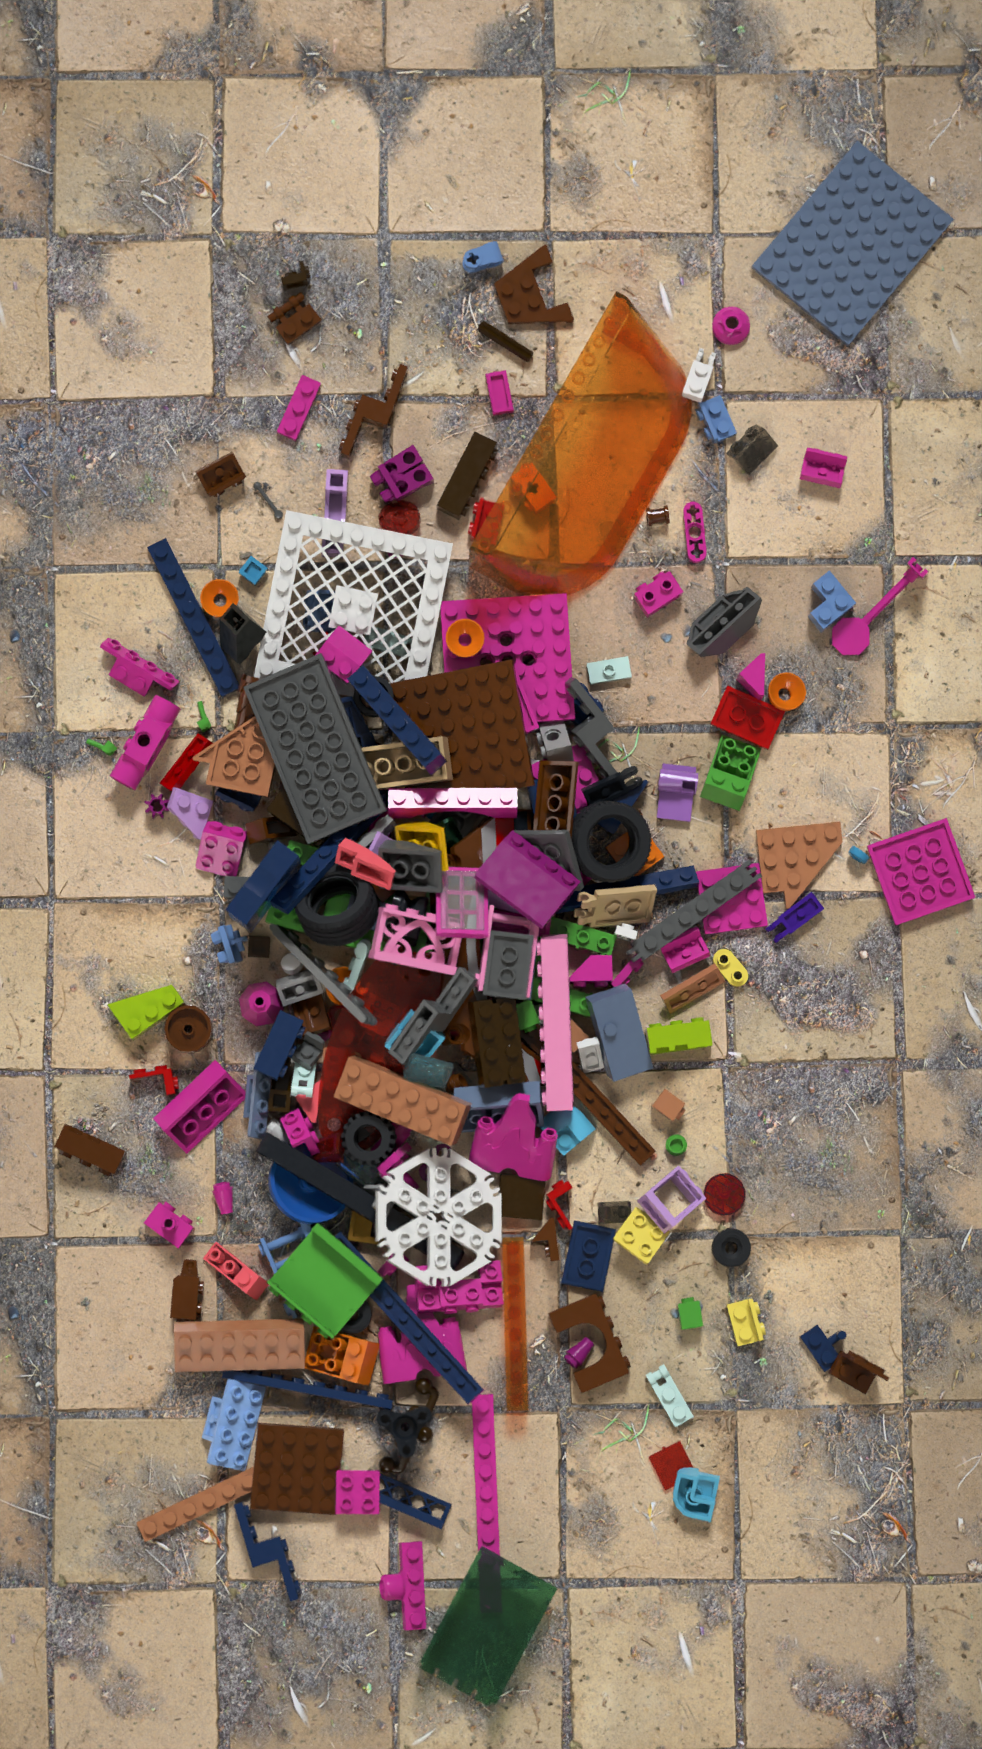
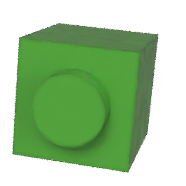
M526 1000L516 1004L519 1030L524 1029L525 1033L537 1029L536 1024L540 1023L532 1001Z
M694 1297L681 1299L682 1303L677 1304L681 1329L702 1327L700 1302L698 1300L694 1301Z

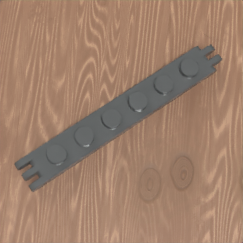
M749 859L630 944L632 948L626 952L628 956L633 952L637 953L631 961L633 963L638 959L644 961L762 877L760 873L754 877L751 875L758 870L755 866L749 871L746 868L753 862Z
M270 924V930L273 935L361 1023L372 1026L377 1024V1019L364 1007L365 1002L359 997L353 996L350 993L352 989L346 984L341 983L338 980V975L332 970L327 969L325 962L319 957L314 956L311 953L312 949L306 944L301 943L296 933L291 930L287 931L278 925Z

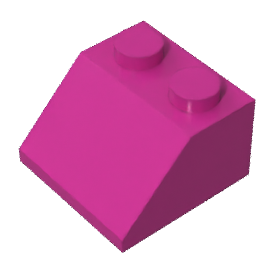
M338 626L315 655L322 653L329 671L347 685L349 683L347 679L362 666L372 653V650L341 626Z

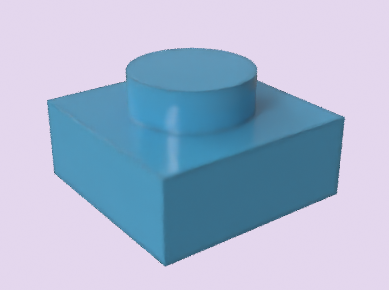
M250 556L238 573L256 586L268 568Z

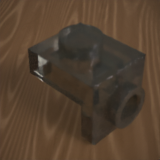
M630 1201L597 1202L599 1224L624 1223L631 1214Z

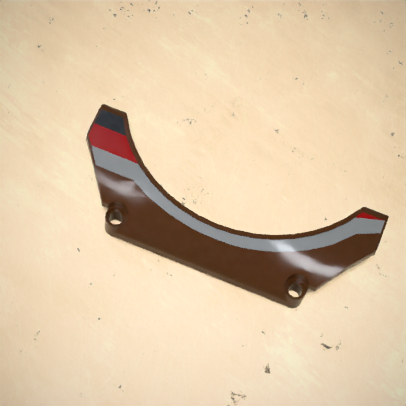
M517 809V818H494L489 816L474 831L450 848L451 854H447L448 867L480 868L512 830H533L532 810ZM448 876V890L460 891V877ZM464 877V891H476V879ZM430 892V912L432 914H436L435 892ZM448 895V909L460 910V895ZM464 895V910H476V896ZM448 914V917L460 919V914ZM464 915V929H476V915ZM431 923V927L435 929L436 924ZM447 937L444 940H440L441 944H447L452 938ZM462 938L456 967L457 970L459 967L465 968L475 977V973L479 974L480 939ZM450 948L443 949L445 965L448 963ZM434 972L435 1002L454 975ZM474 986L444 1032H442L445 1039L441 1043L443 1046L461 1045V1051L474 1059L467 1002L492 999L491 996L483 995V991L476 992L477 986ZM521 1042L526 1082L540 1081V1086H546V1084H542L541 1071L542 1068H545V1062L541 1063V1057L533 1053Z

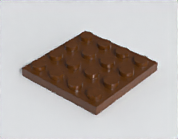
M258 1422L250 1509L336 1515V1472L341 1470L344 1429Z

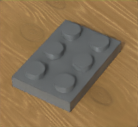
M491 930L483 995L520 1000L527 999L534 935Z

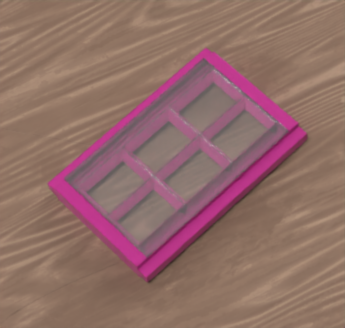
M449 867L448 871H442L443 892L436 893V936L488 938V888L473 878L479 868Z

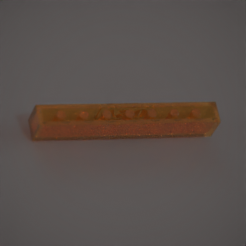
M502 1237L506 1410L527 1411L528 1375L524 1237Z

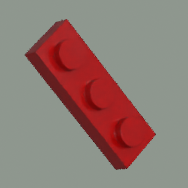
M197 733L161 780L160 784L170 792H172L173 787L181 789L200 763L199 761H194L193 756L213 743Z

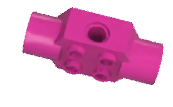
M155 695L143 715L144 719H139L135 725V735L132 739L128 738L123 747L125 752L121 754L109 776L135 791L142 778L150 771L167 741L174 721L181 709L170 701ZM144 739H149L150 743L147 746H140Z

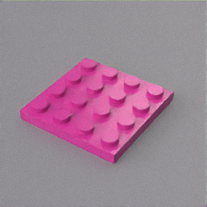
M947 818L866 846L895 926L976 898Z

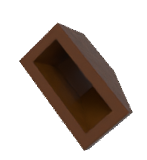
M275 817L260 818L245 824L249 844L266 843L297 836L294 830Z

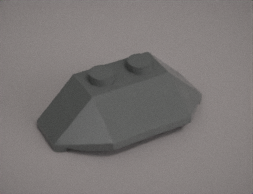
M749 587L722 595L691 624L687 646L700 657L725 653L754 626L762 602L761 597Z

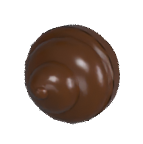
M460 1073L449 1076L445 1089L446 1092L454 1094V1088L468 1087L465 1077Z

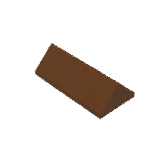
M539 761L533 830H569L570 837L572 838L579 762Z

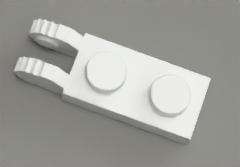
M699 348L696 360L693 361L681 395L700 403L713 370L712 365L716 357V353L712 352L708 359V365L701 363L700 360L704 355V349Z

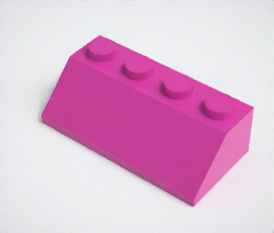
M214 1060L153 1119L187 1154L245 1099L246 1091Z

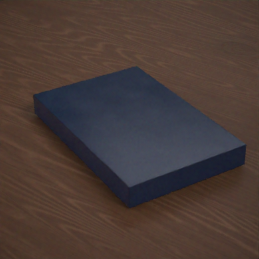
M574 1220L561 1283L603 1292L616 1229Z

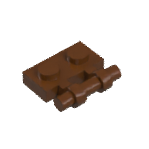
M301 292L296 296L292 295L289 297L285 304L275 307L273 312L267 316L271 323L279 319L281 324L275 328L288 346L322 322L310 304L303 308L299 303L305 299ZM294 308L296 313L287 319L284 314Z

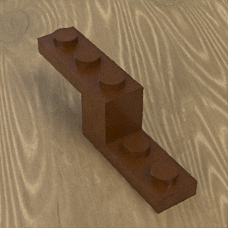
M400 364L398 369H394L391 376V381H394L391 389L387 388L384 396L386 403L362 395L360 400L356 399L353 411L356 413L353 419H349L346 426V431H349L346 439L342 438L339 446L342 458L350 459L363 421L384 429L388 428L408 373V366Z

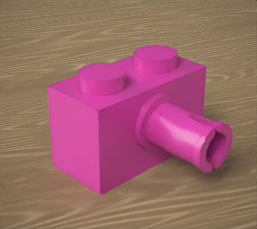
M159 1202L144 1224L180 1249L195 1228L191 1225L193 1221L184 1214L180 1217L174 1213L176 1208L168 1202L164 1204Z

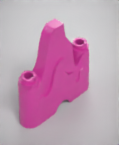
M518 1093L510 1100L503 1116L497 1123H493V1119L488 1116H483L478 1120L468 1160L485 1171L500 1173L505 1168H511L517 1172L519 1177L547 1181L552 1176L558 1135L556 1130L546 1128L541 1132L540 1138H535L536 1117L530 1108V1095Z
M415 1284L407 1285V1306L467 1370L462 1336L456 1317L443 1319V1323L440 1325L435 1319L433 1312L417 1313ZM392 1326L379 1328V1353L383 1384L414 1380L418 1372L423 1369L431 1371L435 1377L441 1376L402 1332L401 1342L398 1343Z

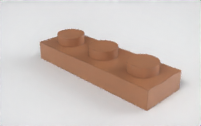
M714 963L663 993L660 997L671 1014L725 981L719 968Z

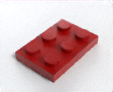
M727 685L710 725L768 750L785 711Z

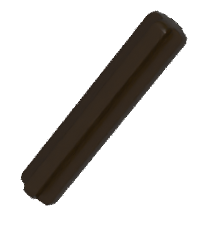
M482 321L478 326V332L522 360L529 362L532 359L533 351L489 323Z

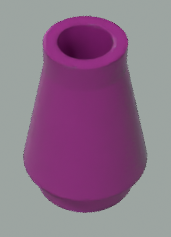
M584 1337L583 1340L567 1350L563 1358L571 1367L577 1369L578 1366H582L595 1345L587 1337Z

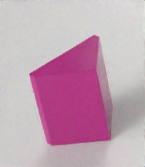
M765 653L757 656L739 673L736 679L751 696L762 700L764 696Z

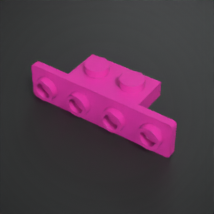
M107 638L100 645V648L117 658L109 676L143 697L148 694L154 681L170 691L179 683V680L175 679L174 675L157 668L155 663L144 660L137 652L126 649L115 639Z

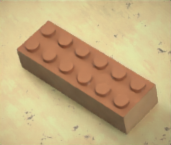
M356 1055L348 1057L334 1097L450 1146L457 1144L472 1103Z
M304 1319L174 1322L175 1372L305 1369Z

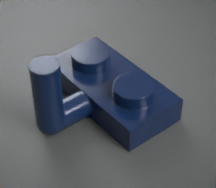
M817 1324L799 1337L821 1369L826 1372L832 1367L838 1356L832 1345L841 1339H845L847 1335L846 1332L839 1330L827 1338Z

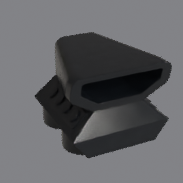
M396 890L392 905L399 906L398 911L406 912V908L419 911L418 915L425 916L429 898L417 897L410 900L405 890ZM391 916L387 919L386 928L390 933L394 934L396 931L392 929L391 923L397 925L399 921L396 917ZM404 917V918H405V921H406V924L409 923V922H411V921H413V920H416V919ZM421 927L411 930L402 939L406 940L410 946L415 947ZM383 934L382 940L387 943L390 937Z

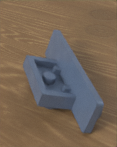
M256 1052L254 1066L261 1052ZM254 1071L253 1075H247L243 1118L249 1119L247 1136L262 1140L267 1128L271 1078Z

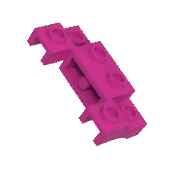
M500 1260L491 1261L479 1268L478 1279L459 1280L451 1286L447 1284L446 1287H442V1282L437 1279L436 1286L431 1287V1285L426 1286L415 1279L417 1313L444 1311L445 1314L457 1313V1310H466L467 1313L479 1311L478 1309L502 1307L504 1303ZM427 1265L415 1266L422 1271L427 1270Z

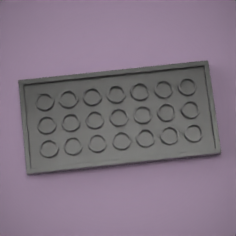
M322 653L243 687L307 844L314 843L387 811Z

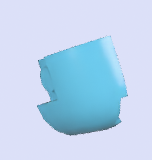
M411 1009L393 1029L385 1043L387 1049L390 1050L415 1011ZM430 1031L409 1062H419L431 1057L444 1041V1034L442 1032Z
M573 1107V1110L550 1111L544 1116V1126L539 1127L542 1131L546 1128L556 1130L558 1135L556 1148L563 1156L596 1129L576 1107Z
M687 1467L678 1470L673 1490V1501L675 1506L682 1512V1515L711 1522L720 1476L699 1472L698 1468Z

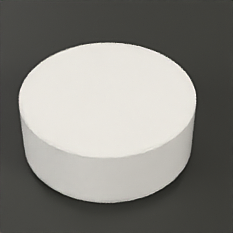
M292 953L285 955L281 960V966L287 974H296L303 968V964Z

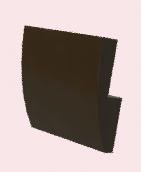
M500 1174V1190L498 1194L501 1193L502 1217L542 1220L546 1181L523 1178L512 1174Z

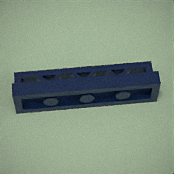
M380 1473V1478L384 1480L386 1488L379 1491V1503L442 1529L452 1505L451 1503ZM387 1481L395 1485L389 1487ZM397 1486L402 1487L406 1497L395 1499L390 1489ZM388 1490V1493H389L390 1496H388V1495H386V1494H384V1493H382V1492ZM407 1490L413 1492V1494L408 1495ZM415 1495L423 1496L426 1505L416 1508L412 1505L410 1498ZM408 1499L409 1504L402 1501ZM427 1499L432 1500L434 1502L428 1504ZM439 1503L446 1506L442 1517L439 1518L432 1514L429 1506ZM427 1508L429 1513L423 1511L422 1509Z

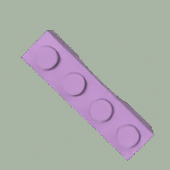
M327 469L324 518L346 521L348 470ZM322 539V548L332 541ZM338 543V545L344 552V544ZM334 544L324 550L328 557L335 558L340 554Z

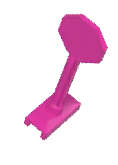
M914 557L907 563L909 569L903 574L904 577L862 619L859 617L842 618L832 628V645L842 655H860L870 644L868 624L910 582L913 583L918 577L923 580L928 575L926 569L920 573L923 568L918 563L913 566L916 563Z

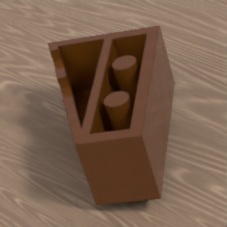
M64 1124L54 1146L60 1150L59 1154L70 1159L72 1156L80 1159L78 1163L89 1168L91 1165L99 1167L98 1172L109 1177L111 1173L117 1174L127 1152L68 1124Z

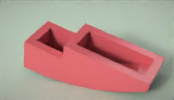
M344 838L338 846L335 863L351 869V875L391 890L396 871L371 850Z

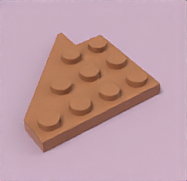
M255 716L193 756L194 761L210 764L206 785L269 797L275 763Z
M830 822L756 830L763 894L784 892L785 908L789 909L843 843L841 823Z

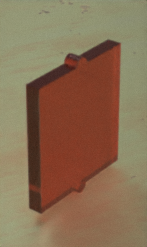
M680 1441L668 1447L663 1446L662 1450L648 1456L665 1491L675 1485L679 1469L693 1468Z

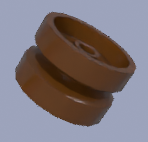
M185 1005L176 1008L169 1014L165 1022L166 1039L180 1052L190 1054L200 1052L212 1039L213 1026L211 1019L203 1010L196 1006ZM187 1025H191L192 1032L187 1033L184 1028H187Z

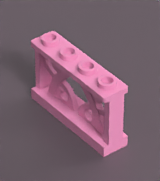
M386 904L385 908L379 907L372 947L368 958L448 975L456 973V963L462 938H452L449 943L441 944L440 940H444L447 937L436 936V927L433 929L427 923L436 924V914L426 913V916L418 915V910L406 908V912L398 911L399 906ZM391 916L396 917L399 921L397 925L391 923L392 929L396 931L394 934L390 933L385 925L386 920ZM404 917L412 918V919H416V920H413V921H411V922H409V923L406 924V921H405V918H404ZM448 917V928L460 929V919ZM421 927L429 937L432 945L424 946L418 951L416 958H412L411 947L402 937L411 930ZM384 933L386 936L390 937V939L386 943L383 951H380L382 937ZM397 942L404 945L405 951L403 953L398 952L400 945ZM450 948L448 963L445 965L443 949ZM434 949V952H430L431 958L426 959L425 952Z

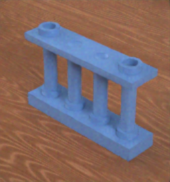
M300 1223L301 1227H298L297 1231L269 1243L266 1242L265 1238L260 1239L261 1244L258 1247L263 1257L267 1255L274 1274L288 1258L275 1263L270 1251L300 1238L302 1240L305 1239L312 1231L310 1224ZM283 1304L288 1316L292 1315L293 1319L298 1317L296 1313L297 1308L293 1311L286 1304Z

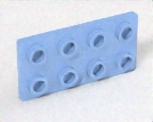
M228 1379L223 1399L212 1396L202 1434L203 1439L211 1441L207 1463L245 1471L266 1390L264 1386Z

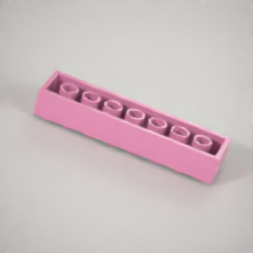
M568 934L542 935L541 940H537V956H541V961L537 964L538 977H542V983H539L538 996L543 998V1004H540L539 1020H544V1025H540V1041H544L545 1046L541 1047V1063L545 1062V1068H542L541 1078L542 1084H546V1089H543L542 1104L547 1105V1111L573 1110Z

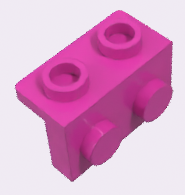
M808 447L804 455L799 479L840 489L848 457Z
M698 927L689 928L661 948L662 955L672 974L711 956Z
M299 1108L280 1117L292 1147L305 1143L312 1155L320 1152L317 1147V1143L320 1141L315 1131H310L313 1129L312 1123L308 1117H303Z

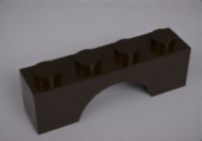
M298 1038L296 1039V1041H295V1043H294V1046H296V1047H297V1043H298ZM287 1058L285 1065L288 1068L284 1077H279L277 1081L273 1079L271 1081L268 1111L290 1113L292 1100L291 1086L295 1066L292 1058Z

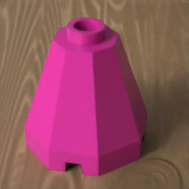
M267 981L249 984L239 998L242 1017L256 1027L274 1024L279 1011L284 1010L277 988ZM263 999L264 1003L259 1006L256 1001Z

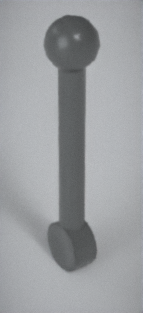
M255 482L253 485L254 489L260 492L272 508L275 518L281 519L283 516L282 511L277 510L261 488V483Z

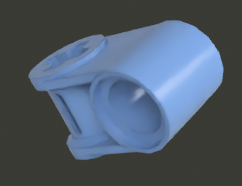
M497 241L489 242L481 247L467 251L462 262L464 270L469 273H475L502 264L504 259ZM469 258H472L476 263L473 265L472 262H469Z

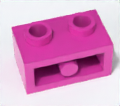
M670 571L658 573L653 577V582L648 585L645 582L635 589L636 593H634L633 597L647 618L683 595V590Z

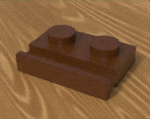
M322 994L292 1003L295 1017L304 1020L303 1026L306 1027L301 1037L302 1039H304L307 1031L312 1034H320L332 1030Z

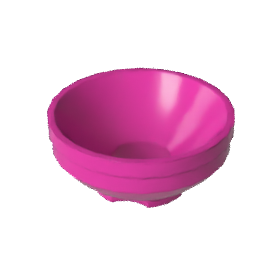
M737 307L721 309L715 315L712 322L713 334L724 344H739L749 334L750 321L747 314ZM730 317L736 318L738 321V326L734 329H730L726 325V320Z

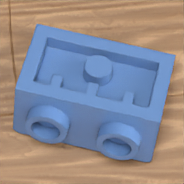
M721 395L705 402H698L695 411L700 421L703 420L706 426L704 433L708 440L711 439L712 443L715 444L737 434Z
M320 589L316 592L322 602L332 596L329 590ZM314 594L304 600L310 610L320 604ZM334 598L326 604H324L330 612V614L332 611ZM322 606L312 612L318 623L328 617ZM310 615L303 618V626L306 631L316 625ZM330 619L320 625L324 632L327 631L328 634L336 629L329 627ZM317 627L316 629H314L313 631H311V632H320V633H321V631L319 630L318 627Z

